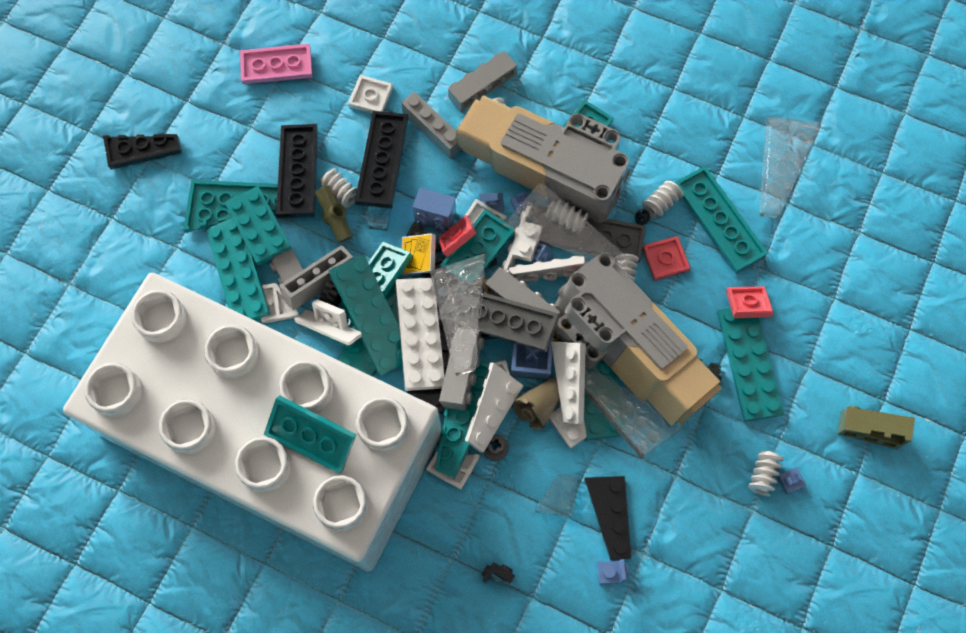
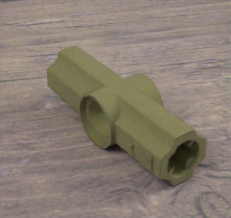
M324 186L316 190L315 194L323 209L322 219L327 225L331 226L337 241L341 243L352 238L353 235L344 218L346 210L343 205L337 203L330 186Z

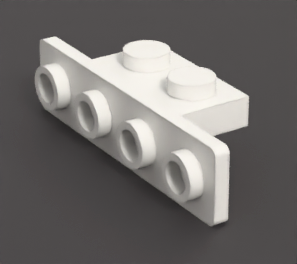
M527 206L525 211L521 213V223L515 229V239L509 245L508 258L502 264L503 270H509V268L514 267L516 259L532 262L543 232V226L530 223L533 216L531 206Z
M318 299L312 302L313 312L306 310L294 318L296 323L346 345H351L362 337L360 331L348 327L345 310Z

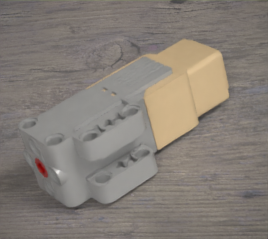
M483 95L480 101L476 99L456 131L458 147L462 148L463 152L492 165V169L496 173L552 200L555 199L556 202L562 199V205L568 202L569 208L574 205L575 211L582 209L581 214L583 215L588 212V217L597 223L604 222L609 216L624 189L625 182L630 173L628 168L629 158L624 153L618 151L620 143L619 132L582 114H573L565 127H562L522 107L514 106L510 108ZM608 140H613V141H615V142H614V143H609V142H607V141H608Z
M601 253L590 262L584 264L559 289L558 294L560 296L555 305L560 310L561 318L554 331V335L560 342L586 343L585 368H593L603 360L638 399L648 401L671 426L676 422L680 426L684 424L722 389L719 385L721 381L696 356L697 349L692 342L615 263L613 256L609 253Z

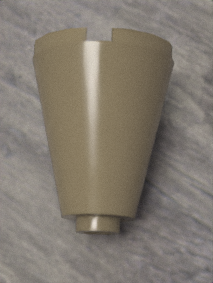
M552 377L514 400L513 409L523 422L527 420L530 423V428L542 430L558 405L560 397L557 378Z

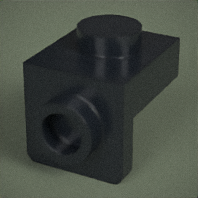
M494 562L491 566L487 564L481 574L484 577L482 582L485 584L492 573L511 584L515 575L512 574L513 570L505 564L499 566Z

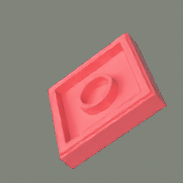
M468 215L463 216L439 236L442 252L446 257L450 256L476 234L471 218Z
M678 236L643 245L642 250L654 281L690 271L689 263Z
M765 286L727 288L726 294L733 318L773 316V309Z

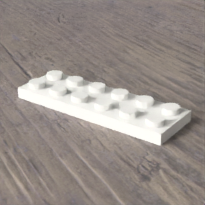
M434 278L396 279L405 391L442 389L445 377Z

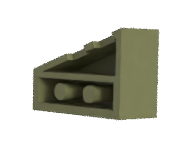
M849 406L841 411L837 434L897 450L912 441L915 418Z

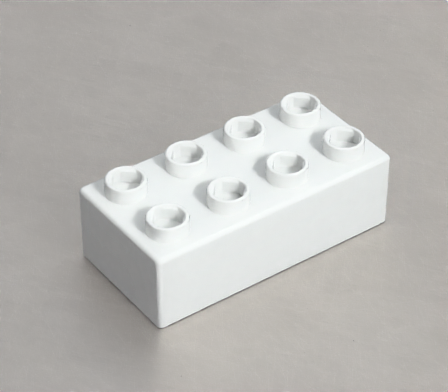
M149 273L63 408L65 415L97 435L367 572L375 568L442 436L439 412L435 406L156 273ZM279 395L357 434L344 470L340 474L280 444L277 440L263 435L275 399Z

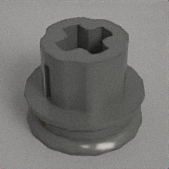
M494 434L484 451L487 459L499 461L506 457L508 453L507 440L501 435ZM498 443L501 448L497 447L496 450H493L491 444Z

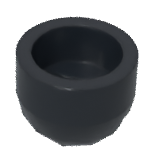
M640 209L636 212L635 221L637 224L646 225L649 222L650 213L648 210ZM641 214H645L644 220L640 219Z

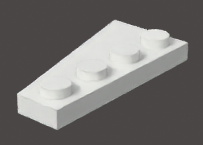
M572 256L569 259H553L550 262H534L531 265L520 264L509 268V271L519 282L538 281L539 278L554 281L557 277H567V280H569L574 272L586 264L584 256Z
M551 342L563 422L584 424L586 343Z
M490 363L488 370L490 371L487 379L484 381V389L481 398L478 399L476 405L478 407L475 416L472 417L465 442L482 453L523 387L521 383L495 363Z

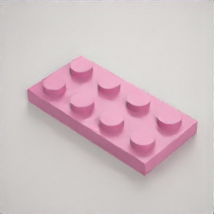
M310 44L240 50L242 84L313 78Z

